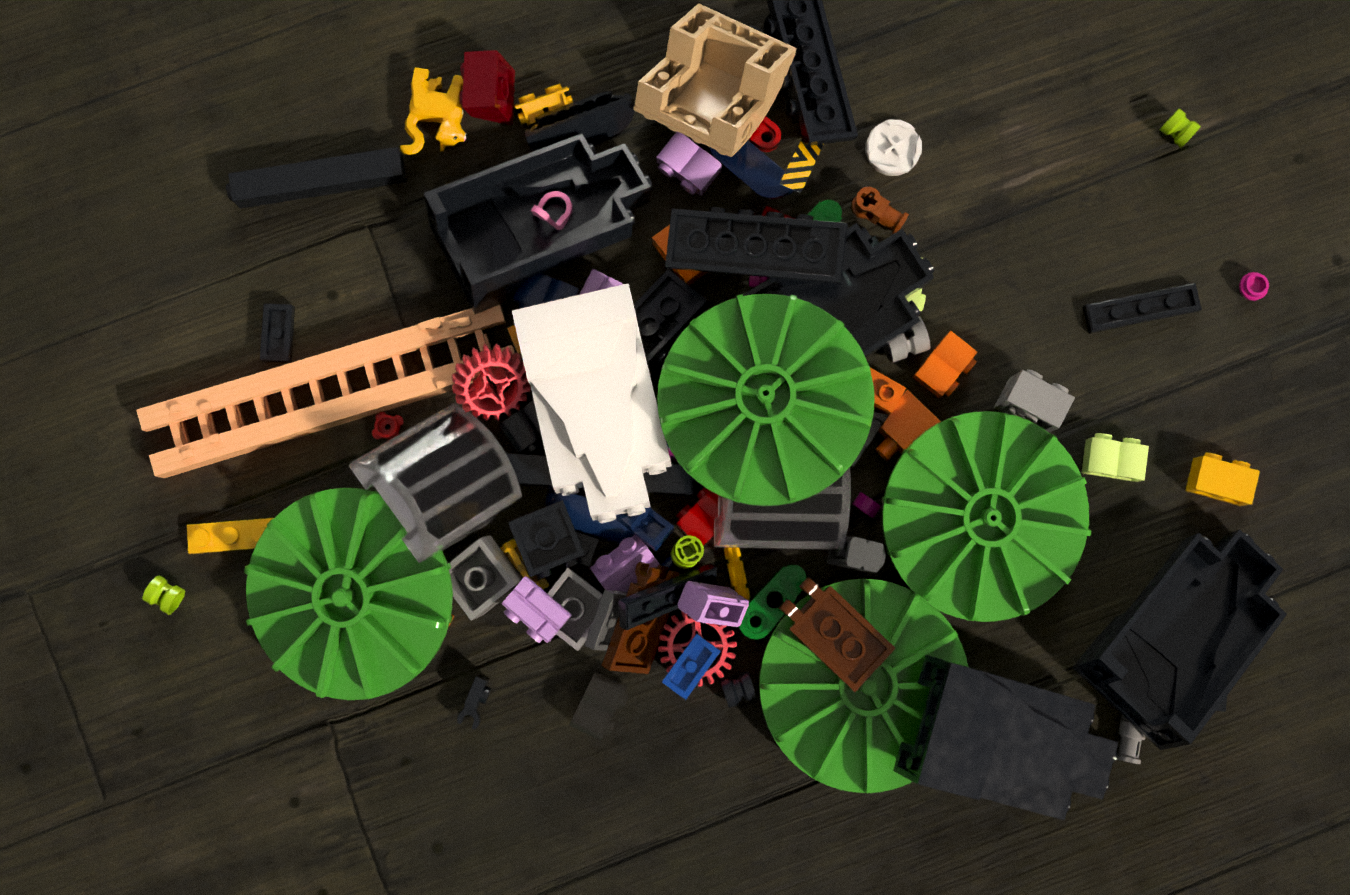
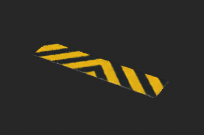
M802 137L780 184L801 193L824 144L805 146Z

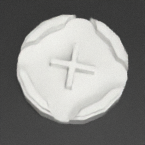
M893 119L886 120L875 126L869 134L865 147V154L869 164L877 172L886 176H899L909 172L917 164L922 153V141L920 136L914 131L915 128L907 122Z

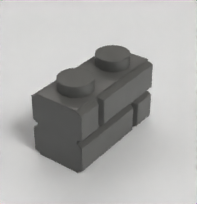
M833 536L830 541L826 561L828 564L838 567L877 573L884 564L885 552L883 551L882 543L857 537Z

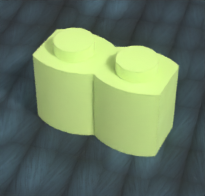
M1096 433L1095 437L1086 439L1082 473L1134 482L1145 480L1149 446L1141 445V440L1123 438V442L1112 440V435Z

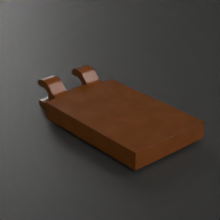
M638 562L635 569L637 583H630L626 597L677 577L679 572L668 571V567L662 565L654 568L649 567L648 563ZM670 612L629 630H624L620 627L618 618L602 666L609 671L649 674L660 643L659 637L663 635L664 625L667 623Z
M806 578L799 587L811 599L800 610L789 599H786L779 609L794 622L789 630L853 692H856L896 648L831 586L822 591L810 578Z

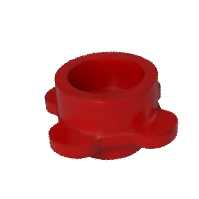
M385 412L377 413L375 429L372 430L373 437L377 440L381 438L389 439L392 443L399 441L400 426L404 423L403 418L400 415H387ZM386 425H390L389 430H386Z

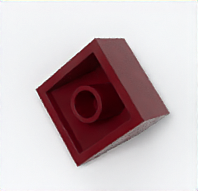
M497 50L464 52V62L460 66L463 79V90L459 93L461 107L471 117L513 125L515 70Z

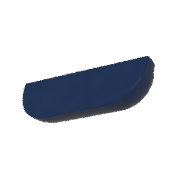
M749 140L732 157L721 155L710 147L712 154L717 160L760 196L769 199H779L790 195L794 191L780 184L785 171Z
M548 487L545 499L546 507L563 500L576 532L616 545H620L625 538L634 536L618 520L606 523H599L598 520L593 521L586 497L577 494L562 496V493L556 494L552 487Z

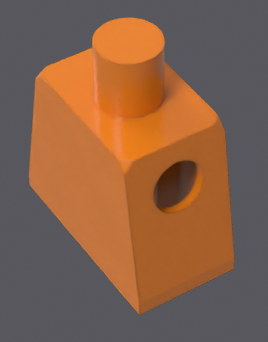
M906 390L893 413H890L880 426L878 432L886 439L875 450L883 459L888 461L897 451L902 454L917 437L941 421L909 390Z

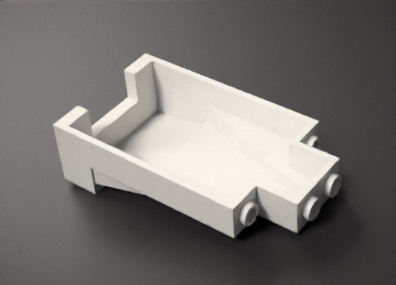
M629 284L513 310L512 314L527 379L531 386L551 481L556 494L562 493V496L573 495L579 492V488L584 487L590 516L593 521L598 520L599 523L611 522L616 520V515L628 513V516L645 513V508L651 506L643 473L649 472V475H657L666 472V467H671V460L660 425L658 406Z

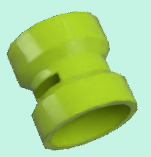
M1179 108L1159 130L1165 135L1172 136L1174 143L1182 148L1201 126L1195 121L1188 120L1186 113Z
M690 535L680 538L671 549L673 563L682 569H689L695 566L703 557L704 547L702 542L695 536Z
M158 575L149 583L142 599L150 605L156 604L160 606L162 612L170 615L182 602L185 589L178 585L172 586L168 584L167 579Z

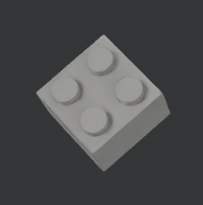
M1027 369L1026 371L1018 372L1008 379L994 408L1000 412L1027 419L1047 432H1052L1060 428L1075 397L1068 394L1069 390L1064 386L1056 383L1051 385L1042 380V375Z
M491 535L479 538L450 562L451 569L449 571L453 597L471 621L483 616L508 596L523 579Z
M567 568L547 594L572 614L556 635L578 651L587 640L588 629L594 621L598 602L603 594L572 569Z

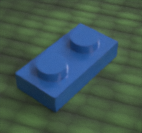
M696 633L662 680V683L686 700L718 656L720 650Z

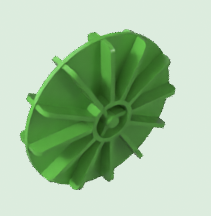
M740 294L736 295L734 299L712 307L696 319H693L679 335L663 364L658 384L657 401L660 425L670 451L681 467L696 482L709 491L737 503L754 506H779L807 499L823 491L837 481L851 467L867 440L874 414L875 397L870 366L859 344L844 327V323L841 320L838 321L820 307L798 299L796 295L791 294L790 297L779 294H752L747 296Z
M993 411L971 412L948 418L935 424L917 437L902 452L901 457L891 472L884 497H882V529L887 554L890 556L896 571L906 585L914 593L921 596L920 599L945 614L960 619L980 622L1001 621L1020 615H1027L1030 611L1047 602L1064 584L1068 585L1070 583V576L1080 561L1087 536H1091V530H1088L1089 503L1085 484H1087L1086 479L1081 476L1071 455L1058 441V438L1027 419Z
M333 488L319 491L295 501L281 511L274 519L269 521L267 528L259 538L252 553L250 564L246 565L244 573L247 574L246 598L250 617L246 620L247 626L252 625L261 647L274 663L271 668L275 672L281 670L298 685L316 693V697H330L343 700H364L379 697L404 686L427 667L440 649L453 617L451 615L453 592L449 571L451 565L447 563L438 541L425 525V520L422 517H418L400 502L380 492L360 488Z
M851 579L820 588L822 591L831 586L896 649L860 688L853 692L789 630L794 622L784 615L766 645L760 668V701L766 724L773 739L787 758L802 772L827 786L856 793L883 792L905 786L913 781L894 772L893 769L901 742L914 745L930 690V688L918 684L925 655L968 667L967 658L958 634L939 610L920 599L921 596L898 584L876 579ZM807 595L797 602L795 606L800 610L811 597Z

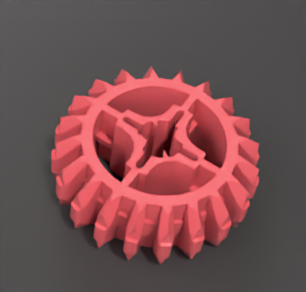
M497 343L493 350H489L486 344H484L483 351L481 352L473 348L472 357L463 354L462 360L464 364L456 363L455 369L457 373L452 375L454 383L452 390L456 394L457 403L462 404L463 410L466 413L471 411L475 419L482 414L486 421L490 415H494L495 419L499 421L501 413L505 412L510 417L511 408L520 410L519 401L527 402L525 392H529L531 386L528 382L520 354L517 352L512 354L511 348L508 346L501 352L500 345ZM480 371L479 377L474 379L473 383L469 385L472 377ZM487 376L489 377V379H490L491 381H493V383L496 385V388H497V389H495L494 386H493V384H491V383L487 380ZM511 385V387L503 394L504 389L507 386Z
M681 611L684 618L682 621H679L675 615L671 617L672 621L676 624L674 628L668 624L664 625V629L670 632L669 637L666 635H660L659 637L660 640L667 641V646H659L658 651L668 652V656L660 659L661 663L668 661L672 663L666 669L667 673L677 661L674 653H682L685 650L682 647L688 646L696 631L702 637L700 622H696L691 617H688V614H685L683 611ZM692 623V636L690 640L684 643L673 644L678 631L685 625ZM709 624L718 632L721 641H708L714 647L721 650L716 663L709 667L703 677L707 676L709 684L714 683L711 674L715 672L719 678L724 677L723 672L719 670L722 665L726 669H731L732 666L725 661L726 657L736 658L735 653L728 652V647H736L737 642L727 641L728 637L735 634L734 631L724 632L723 629L727 626ZM702 678L697 684L698 687H701L703 685Z

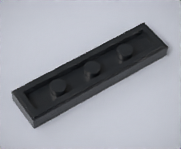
M1196 283L1083 306L1089 334L1202 310Z
M711 563L620 599V627L624 630H629L678 609V601L688 581L717 585V566Z

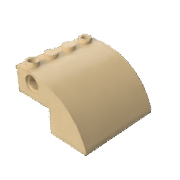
M698 3L671 27L666 57L638 81L633 110L643 114L647 119L655 120L667 126L672 131H678L692 138L694 142L702 143L715 149L721 155L732 157L753 135L768 113L784 83V78L789 71L797 48Z

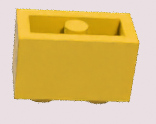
M1205 453L1204 456L1193 458L1185 491L1239 506L1251 505L1260 471L1251 469L1250 464L1247 462L1233 460L1232 463L1222 461V456Z

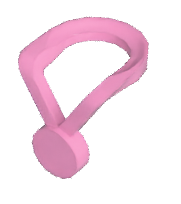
M552 191L545 194L538 206H533L531 212L534 216L546 221L557 230H562L573 212V204L565 193ZM559 197L565 201L566 210L555 223L542 208L549 199Z

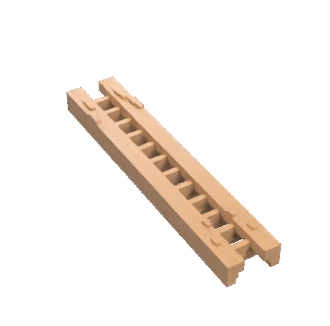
M500 304L477 314H474L472 308L441 318L437 317L408 328L137 409L142 431L149 432L169 425L173 436L174 448L149 455L154 476L161 478L171 477L453 391L452 375L457 373L455 369L456 363L464 364L456 338L475 333L480 352L483 351L484 344L488 345L489 350H492L488 336L483 333V330L506 323L502 306ZM447 341L454 363L435 368L429 346ZM508 346L509 348H511L512 354H514L515 351L513 346ZM420 349L426 371L408 376L402 354ZM392 358L398 380L380 384L374 363ZM364 366L371 388L353 393L347 371ZM480 371L472 377L469 385L473 383L474 379L479 377ZM337 374L343 396L326 401L320 379ZM309 383L315 405L298 410L292 388ZM281 391L287 413L273 417L267 395ZM253 400L259 422L246 426L240 404ZM225 408L231 430L218 434L212 412ZM198 417L203 439L190 442L185 420Z

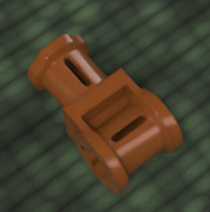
M873 187L862 188L851 204V209L855 216L867 219L875 225L879 222L892 230V234L901 229L909 215L906 212L902 214L889 205L890 201L882 197L879 191ZM865 199L870 201L867 207L863 205Z

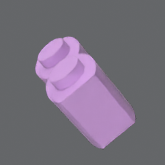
M678 131L656 157L659 164L658 169L668 178L672 176L678 178L681 181L680 186L691 195L697 193L702 196L722 171V164L716 158Z

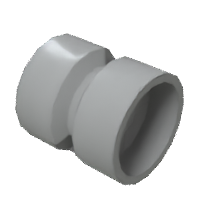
M920 316L918 317L920 322L917 326L883 347L889 362L894 363L908 357L909 352L917 355L930 350L929 335Z

